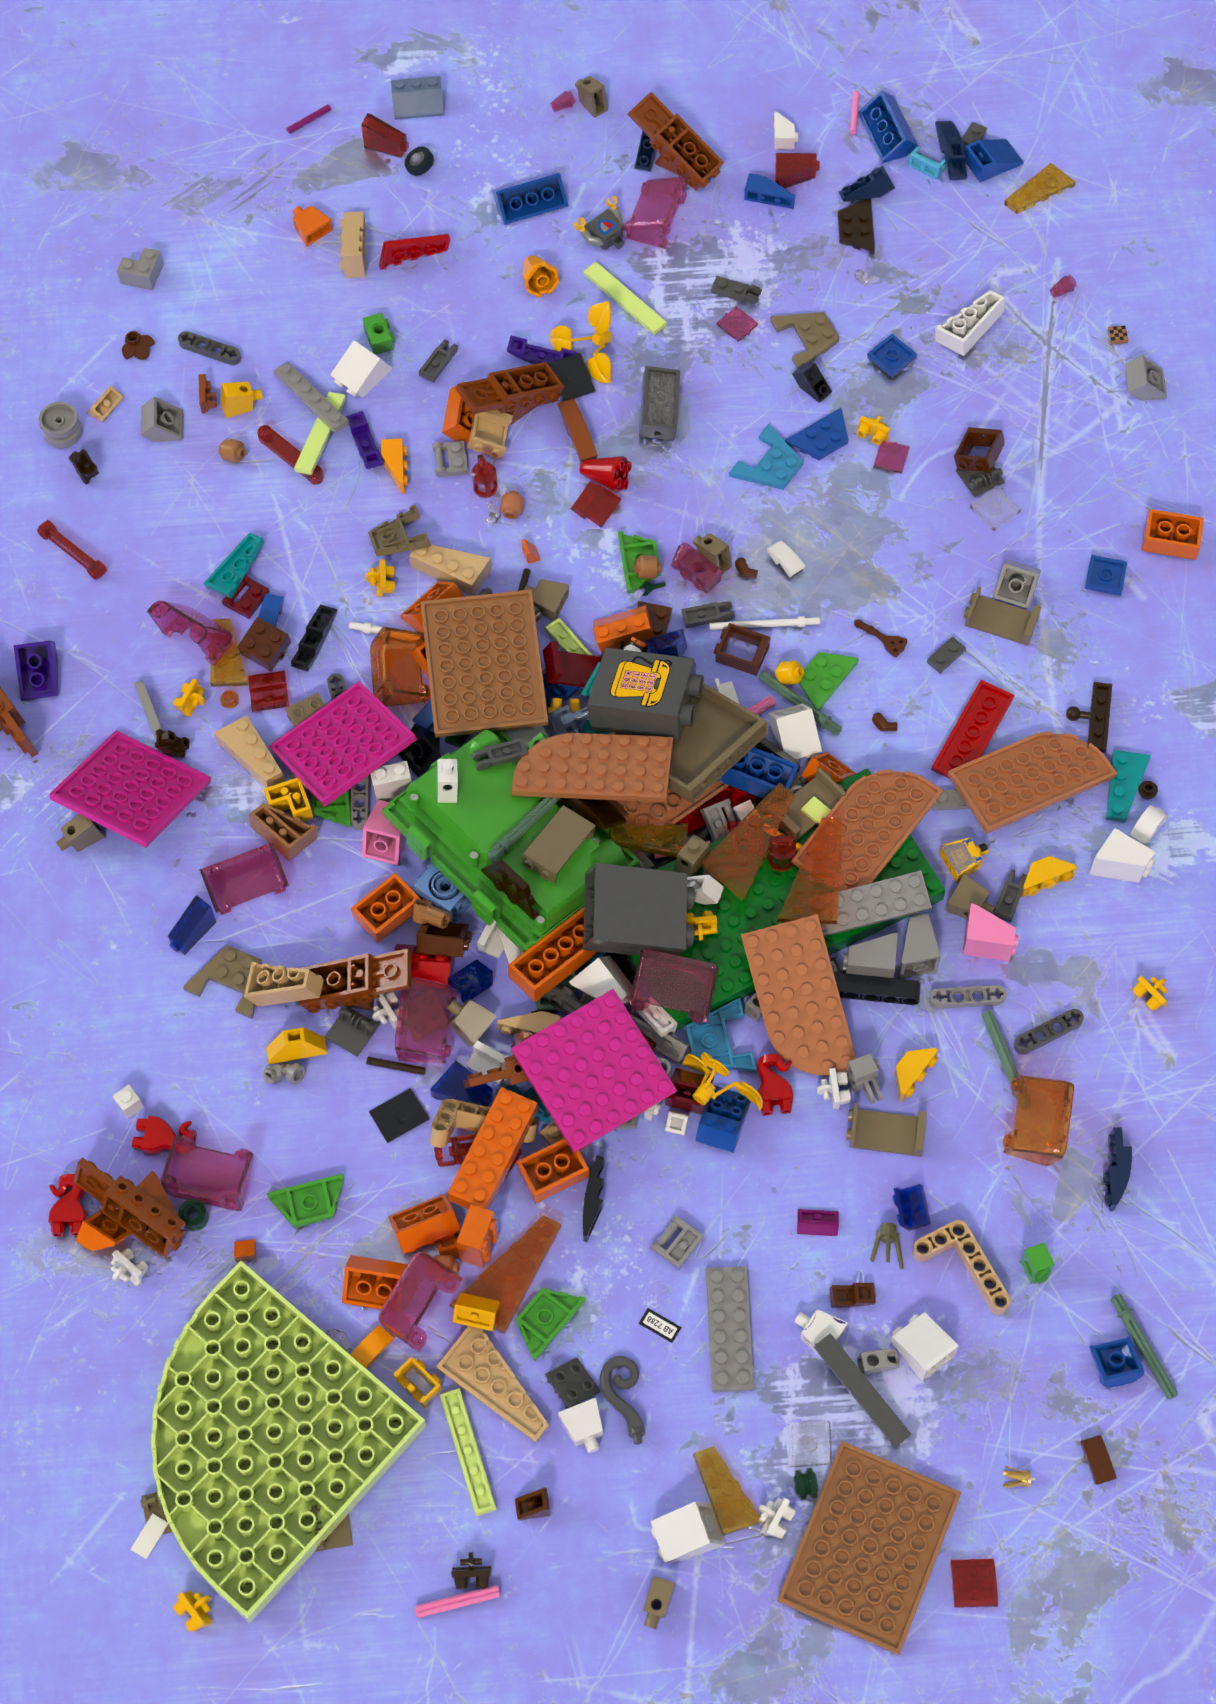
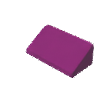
M798 1209L797 1234L838 1235V1211Z

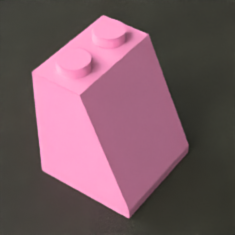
M377 800L363 827L362 856L398 865L406 845V837L382 815V809L389 805V802Z
M971 903L966 921L963 955L1010 961L1011 955H1015L1016 947L1018 946L1019 936L1015 935L1016 928L978 905Z

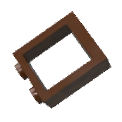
M968 427L954 455L957 470L991 472L1005 444L1002 430ZM973 446L990 447L986 457L969 456Z
M729 623L727 629L722 630L720 644L717 643L715 646V662L757 676L769 650L771 637ZM731 637L758 646L752 662L725 653Z
M449 922L444 929L429 923L421 924L417 933L416 953L463 957L465 951H468L469 943L472 940V931H469V924Z

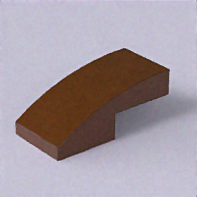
M853 1283L852 1285H832L829 1287L831 1308L857 1307L876 1303L874 1283Z
M1097 1435L1081 1440L1082 1450L1086 1462L1089 1463L1094 1484L1098 1485L1117 1479L1102 1436Z

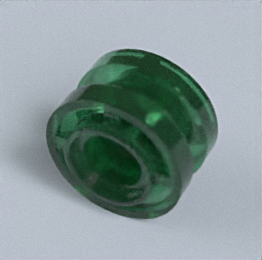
M198 1199L186 1200L178 1210L179 1218L186 1222L185 1229L189 1231H199L209 1221L208 1210L205 1204ZM192 1212H198L195 1218H189V1215Z
M812 1467L806 1468L805 1473H802L801 1470H795V1476L793 1477L794 1486L800 1501L806 1500L807 1495H810L812 1499L818 1498V1482Z

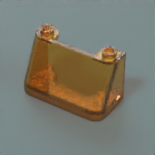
M382 627L373 639L370 646L373 695L385 706L425 703L430 698V688L427 684H422L421 667L411 653L412 650L425 642L424 633Z
M1024 1075L1016 1076L1013 1078L1010 1086L1013 1094L1018 1095L1014 1127L1003 1138V1153L1049 1166L1063 1158L1067 1149L1074 1084L1063 1080Z

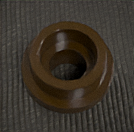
M1144 781L1139 785L1138 791L1142 798L1151 799L1157 795L1158 787L1152 781Z

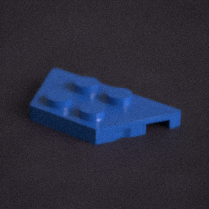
M842 409L835 410L789 437L785 442L789 446L792 445L799 448V452L809 454L817 460L828 456L848 444Z

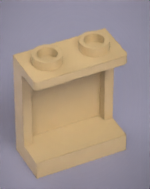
M498 410L474 414L468 448L490 455L493 458L501 459L507 450L505 447L507 430L512 422L513 415L505 412L500 413Z

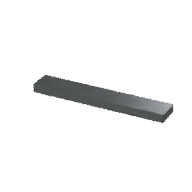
M831 1333L813 1347L894 1448L911 1435L909 1430Z

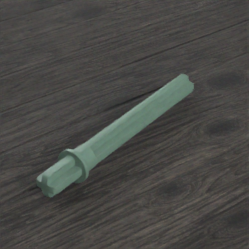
M763 671L760 674V681L794 706L803 703L812 708L814 719L821 725L822 729L826 728L836 736L840 734L842 727L831 720V716H826L769 673Z
M545 797L500 841H496L495 846L487 853V858L491 862H496L503 854H507L508 849L560 798Z
M987 1010L982 1013V1018L1013 1090L1012 1095L1016 1097L1020 1109H1027L1031 1106L1026 1092L1027 1087H1024L993 1011Z
M1121 1294L1113 1296L1111 1302L1118 1313L1117 1317L1123 1321L1166 1398L1172 1399L1176 1397L1178 1392L1132 1314V1308L1128 1307Z

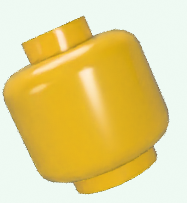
M796 660L782 661L775 670L777 680L783 685L798 684L804 675L803 667Z

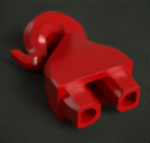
M767 1054L761 1056L758 1060L757 1072L762 1083L757 1092L763 1100L762 1116L772 1115V1106L780 1105L782 1114L791 1113L793 1091L791 1085L783 1077L769 1069L772 1066H775L781 1072H786L790 1069L792 1061L789 1060L785 1064L782 1056L779 1054Z
M148 1116V1119H137L136 1130L145 1133L144 1137L134 1136L132 1148L142 1151L144 1155H155L164 1150H170L177 1154H186L194 1150L197 1132L196 1130L187 1129L192 1125L190 1120L183 1123L179 1127V1134L185 1139L180 1141L165 1120L155 1116Z
M75 1174L60 1176L58 1189L52 1184L49 1185L53 1195L61 1197L49 1212L48 1222L51 1225L54 1237L64 1236L65 1227H71L72 1236H77L82 1222L88 1218L82 1206V1198L85 1191L73 1183ZM67 1188H72L67 1194H65Z

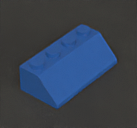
M881 90L858 112L883 163L906 157L918 146L894 96Z
M556 171L492 190L496 208L504 225L568 206L560 172Z
M753 747L717 781L781 805L786 800L799 765Z

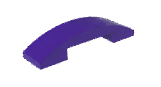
M512 335L507 347L508 353L532 364L547 362L549 366L551 362L578 354L576 351L561 348V352L527 344L528 339Z
M361 411L346 416L365 468L368 470L384 465L369 430L364 412Z

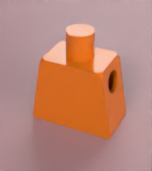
M300 206L294 208V228L306 247L333 231L331 219L314 206H309L304 210Z

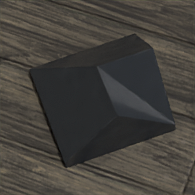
M414 724L410 731L415 734L417 740L398 754L404 761H407L408 766L420 777L429 770L432 763L441 758L440 737L435 738V732Z

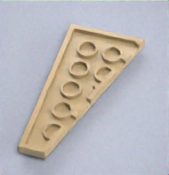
M468 1326L436 1366V1369L537 1443L548 1429L549 1424L527 1395V1392L518 1382L516 1376L483 1329Z

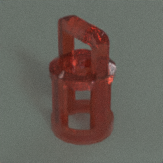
M483 454L477 455L478 464L471 471L473 491L479 497L487 498L497 492V473L494 465L486 462ZM491 482L494 484V487H493L492 490H491V485H490ZM477 484L484 485L485 492L479 491Z
M777 835L770 837L768 863L772 869L783 872L793 866L791 862L795 856L797 843L795 836ZM773 858L779 860V866L772 861ZM791 858L790 862L787 865H785L786 860Z
M477 1133L450 1138L448 1143L451 1142L452 1146L448 1147L450 1157L453 1156L454 1160L443 1162L442 1148L435 1147V1160H437L438 1166L445 1167L462 1164L465 1159L462 1156L467 1155L473 1142L460 1144L459 1141L475 1139Z

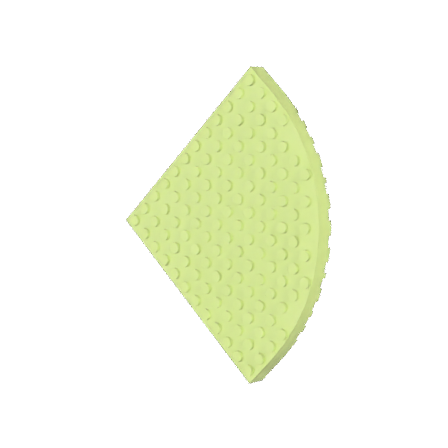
M240 1261L194 1311V1315L186 1323L183 1332L178 1340H176L170 1357L167 1358L160 1385H158L156 1403L154 1404L152 1414L151 1449L152 1466L158 1496L167 1522L183 1552L204 1580L241 1616L251 1623L316 1551L320 1543L333 1532L426 1428L425 1419L245 1263ZM312 1505H317V1508L320 1509V1511H317L318 1520L309 1511L312 1510ZM316 1528H322L320 1531H314Z

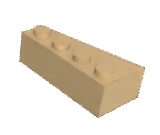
M364 211L343 212V219H340L341 230H343L340 233L342 247H340V255L342 257L340 269L344 271L345 278L365 277Z
M435 545L412 550L409 555L412 568L439 581L453 582L460 591L470 596L476 594L492 570L491 558Z
M247 715L213 732L217 744L223 747L232 758L234 757L244 769L248 770L263 787L267 788L285 782L281 769Z
M251 962L244 997L258 1007L320 998L323 979L308 969L285 968L279 965L271 966L270 964L263 963L262 965L257 962Z

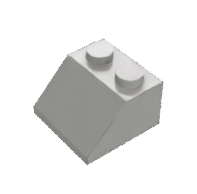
M1144 355L1125 364V375L1128 381L1127 389L1131 396L1139 400L1167 398L1163 368Z
M156 397L151 398L141 409V436L155 442L182 440L183 409Z
M1006 559L993 598L1028 609L1042 570Z

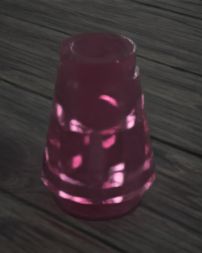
M565 91L553 100L550 105L553 111L556 112L572 107L576 101L571 91Z
M1071 275L1064 276L1050 289L1051 295L1056 298L1074 291V288L1077 286L1076 281Z
M685 542L678 545L671 566L676 570H680L694 555V548Z

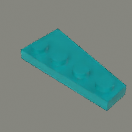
M249 533L204 582L206 588L232 598L264 545L263 539Z
M1113 750L1111 765L1117 772V775L1109 782L1106 820L1125 823L1151 755Z

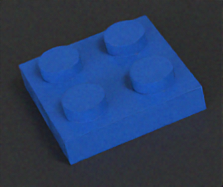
M891 334L868 352L867 358L893 378L917 358V354Z
M1091 555L1085 589L1121 596L1128 562Z

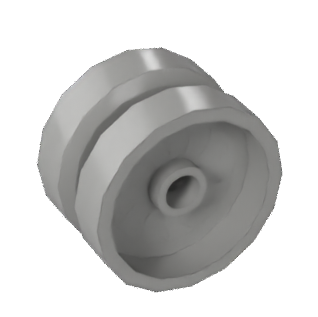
M55 402L47 405L40 412L39 424L44 439L49 445L55 448H66L72 446L80 439L82 427L77 411L72 405L66 402Z

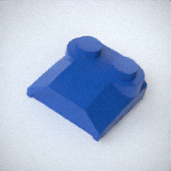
M1130 1336L1120 1340L1089 1346L1099 1373V1381L1103 1386L1113 1388L1136 1382L1144 1376L1143 1366Z

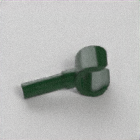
M646 582L640 589L644 588L646 591L642 595L647 596L653 590L665 587L666 584L665 582L658 584Z

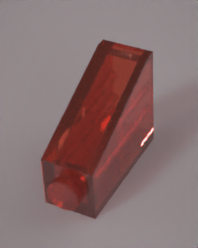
M366 114L361 124L364 148L402 158L404 152H407L409 147L406 134L374 115Z
M776 153L775 183L783 188H788L816 178V171L820 169V161H817L816 153Z

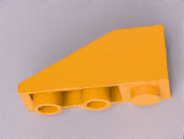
M402 438L381 439V456L384 467L400 492L405 493V486H408V476L404 475V471H408L407 460H404V456H407V445H403Z

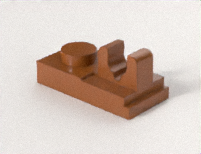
M198 374L199 404L203 414L208 412V408L217 407L216 401H211L212 399H217L215 392L208 393V391H211V382L207 381L206 374Z

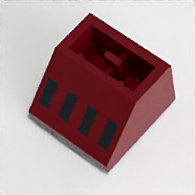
M675 1068L670 1080L677 1089V1092L665 1099V1105L703 1115L706 1105L699 1104L692 1095L700 1086L704 1075Z

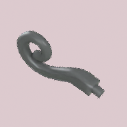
M615 1356L609 1359L602 1367L600 1387L608 1402L625 1418L629 1437L633 1438L634 1444H642V1436L646 1433L641 1416L632 1406L615 1393L611 1385L612 1371L618 1367H626L630 1371V1378L624 1380L620 1374H616L614 1376V1383L620 1389L626 1390L634 1387L639 1379V1369L630 1358Z

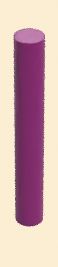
M327 104L286 128L287 132L290 134L331 111L330 106Z

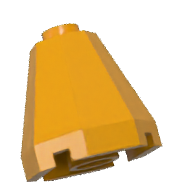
M535 255L526 257L523 262V278L527 292L537 297L543 296L542 294L552 293L560 282L556 266Z

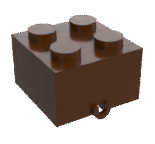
M257 617L237 648L242 656L272 672L279 660H283L284 653L291 644V640L287 633Z

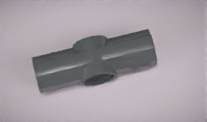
M556 985L543 996L549 1000L554 1009L559 1012L564 1011L568 1015L586 1005L577 999L574 993L566 986Z

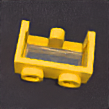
M411 1356L393 1375L395 1380L425 1408L442 1390L441 1380L434 1373L430 1375L425 1370L427 1368L420 1359L415 1360Z

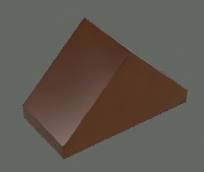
M547 1488L515 1498L517 1520L551 1516Z

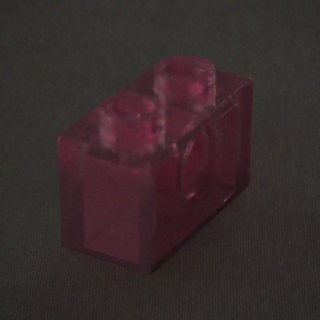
M696 550L692 551L680 563L681 576L685 580L691 581L698 590H702L706 594L721 581L722 571Z

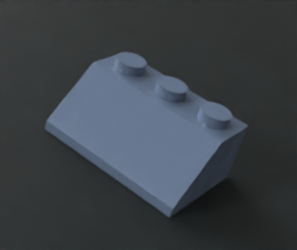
M440 76L391 80L395 120L444 115Z

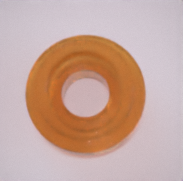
M232 690L225 691L220 698L222 706L225 708L237 706L239 703L238 694Z

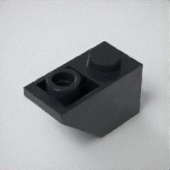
M803 363L792 373L799 387L817 402L823 401L832 393L816 363Z

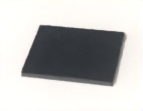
M581 353L549 363L553 372L564 385L561 393L564 401L595 392Z
M411 1088L369 1111L387 1143L429 1120Z

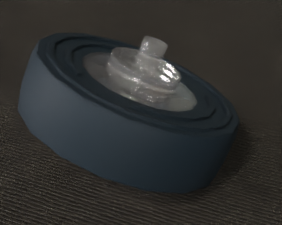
M417 147L406 156L404 161L405 168L411 175H423L432 167L434 156L428 148Z

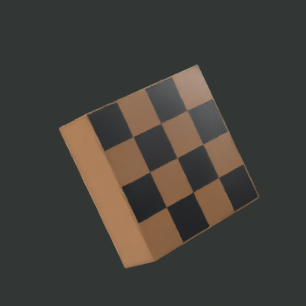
M1126 325L1108 327L1110 345L1128 343Z

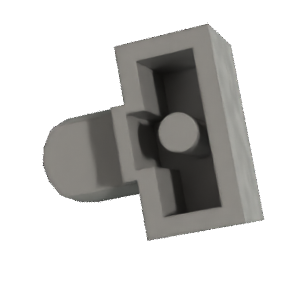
M871 1053L848 1061L846 1072L853 1093L864 1090L869 1103L873 1104L875 1103V1098L877 1101H881L883 1097L877 1084L880 1066L877 1059H873Z

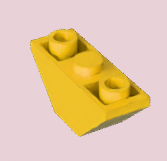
M1051 856L1032 862L1023 886L1022 897L1027 895L1033 896L1044 888L1050 889L1061 881H1070L1075 876L1076 865Z
M304 1027L282 1031L266 1047L268 1064L328 1054L325 1037Z
M929 1048L907 1051L896 1065L894 1072L899 1100L903 1102L906 1096L908 1098L912 1096L916 1089L914 1087L916 1083H921L927 1075L926 1070L929 1067L933 1068L939 1059L937 1058L938 1049Z

